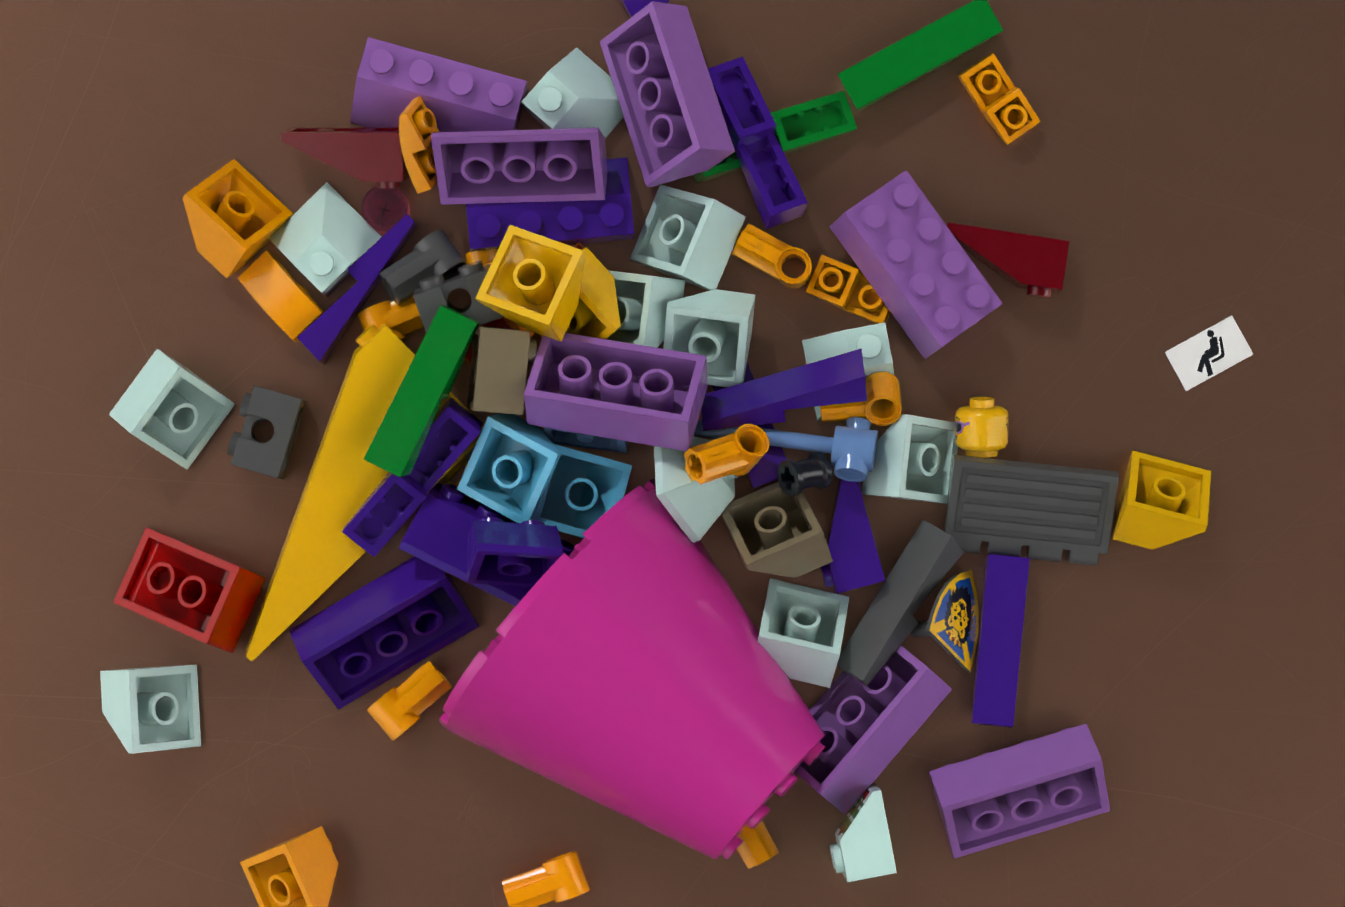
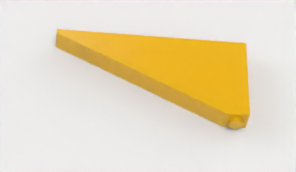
M385 323L379 328L374 324L370 325L356 339L360 346L353 353L246 646V657L251 662L366 552L346 536L342 530L389 473L364 460V457L415 357V354ZM451 391L448 398L442 399L437 411L438 413L451 397L474 415ZM481 432L437 482L475 447Z

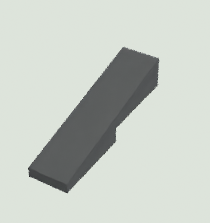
M924 519L922 520L841 652L837 663L839 669L867 686L918 625V622L913 617L914 612L963 554V551L950 534Z

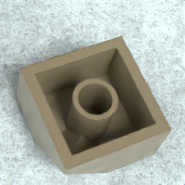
M478 326L472 340L467 407L469 409L481 412L523 415L525 406L524 392L528 383L526 381L527 366L534 364L537 347L536 340L530 339V331Z
M776 482L730 502L721 513L732 543L743 566L747 570L797 578L833 562L823 530L803 491L797 496L789 497L782 491L779 482Z

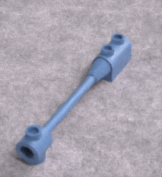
M860 417L848 418L846 426L836 425L834 437L761 428L768 436L769 446L831 454V466L835 467L834 475L842 480L850 482L864 481L867 478V472H873L878 431L870 430L871 422L867 419ZM698 420L694 436L718 439L733 434L739 427L703 431L702 420ZM543 427L545 434L553 444L627 453L628 441Z

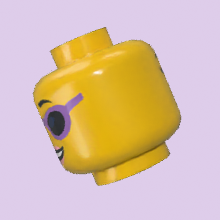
M971 397L970 405L960 407L955 414L956 445L965 450L966 456L981 458L998 456V450L1005 448L1008 444V411L999 405H994V398Z

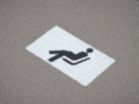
M1231 315L1167 350L1165 354L1184 389L1188 391L1252 356L1253 352Z

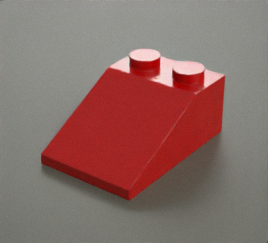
M146 527L113 603L203 643L233 653L265 581V577Z

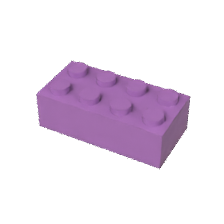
M907 170L844 212L829 226L924 359H927L1003 304Z
M565 333L562 342L542 336L524 392L527 424L687 451L691 448L708 386L707 356Z

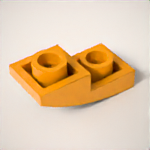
M994 53L987 54L957 75L974 103L1006 145L1041 122L1020 88L1014 86Z
M421 96L413 98L399 116L401 151L406 169L417 194L432 189L437 182L433 148L430 143L432 133H438L439 130L433 112L426 107Z
M267 250L238 277L239 281L265 312L295 342H298L299 339L297 337L324 313L304 286L296 283L277 257Z
M821 255L806 293L875 324L884 322L886 324L891 312L863 273L857 268Z

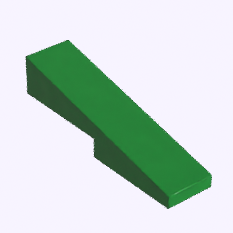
M973 0L838 73V76L856 109L862 111L930 71L934 72L1004 32L987 0Z
M845 91L771 112L776 123L774 134L784 154L853 132L857 129ZM733 152L708 171L694 174L696 184L742 169L736 152Z
M440 305L364 460L398 477L411 474L442 399L449 396L480 322L445 305Z

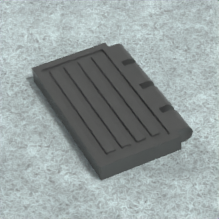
M954 455L944 532L950 534L961 550L966 553L979 554L981 541H986L987 555L1020 557L1021 547L1025 545L1028 546L1027 558L1060 562L1062 550L1064 549L1068 550V563L1097 566L1099 553L1108 554L1119 482L1118 472Z

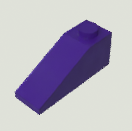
M840 478L827 538V545L833 562L820 567L826 588L833 586L836 594L885 581L859 483L845 481Z

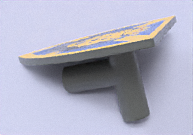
M972 570L955 574L944 584L936 597L929 620L917 621L918 625L911 632L914 637L932 636L966 672H971L979 633L978 597Z

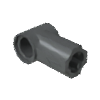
M437 230L418 242L413 252L381 271L379 279L389 297L399 305L412 297L415 289L421 288L419 281L437 274H443L444 280L453 278L459 273L458 268L466 265V262L444 231Z

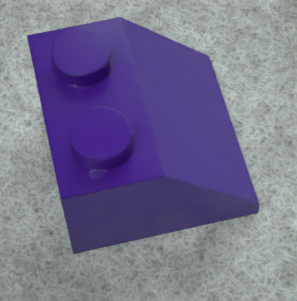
M486 517L479 521L473 520L468 534L467 583L533 587L563 554L557 526L545 525V523L538 520H527L522 523H506L502 519L495 517Z

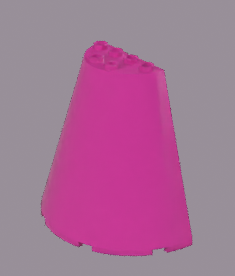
M651 479L643 488L639 485L605 512L582 534L585 538L575 545L570 555L567 556L563 553L528 591L496 629L499 633L497 638L489 643L490 646L484 652L480 650L448 697L442 709L445 713L439 720L440 724L448 731L706 856L717 860L722 855L728 860L743 843L738 835L748 825L751 829H755L770 812V809L765 805L774 793L779 797H783L798 780L793 772L803 761L810 766L825 749V746L820 743L825 734L788 676L771 655L757 642L758 629L701 540L694 543L690 541L657 498L655 479Z

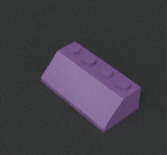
M652 1L600 41L646 187H654L708 171L735 152L687 6Z
M368 37L356 78L350 123L363 127H399L400 114L413 98L421 96L426 107L433 112L436 118L438 133L517 130L523 111L521 101L527 96L529 88L527 81Z
M599 128L432 133L431 135L441 205L605 200L608 167L605 137Z
M901 645L867 686L843 671L809 710L825 734V737L820 742L825 746V749L810 766L803 761L795 772L821 796L846 815L952 689L929 667Z
M1087 723L929 771L934 796L954 859L1110 811L1102 758Z

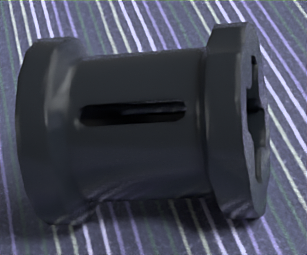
M821 452L810 454L808 459L795 462L788 459L781 461L777 469V478L782 491L787 496L792 497L799 495L803 489L811 487L823 489L829 487L832 481V468L826 456Z

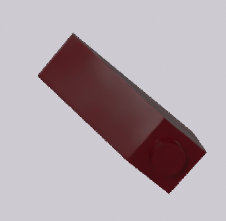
M291 127L280 133L282 142L363 182H376V188L400 187V182L410 177L401 151L399 127Z
M949 222L946 224L966 252L1016 287L1027 289V296L1050 299L1051 293H1059L1063 290L1070 241Z

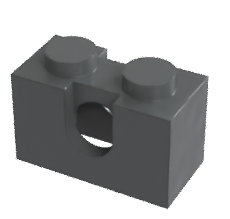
M476 261L458 268L460 275L448 280H444L443 274H437L419 281L421 288L414 290L413 297L426 333L440 305H445L480 322L479 326L504 317L475 299L491 264L483 266L482 261ZM457 288L467 290L472 299L471 303L464 308L453 306L448 299V295L452 290Z
M254 385L252 393L246 392L241 403L239 415L246 417L242 432L235 431L229 443L228 455L233 456L231 465L284 479L307 401ZM263 420H269L274 426V435L266 443H260L254 434L256 425Z

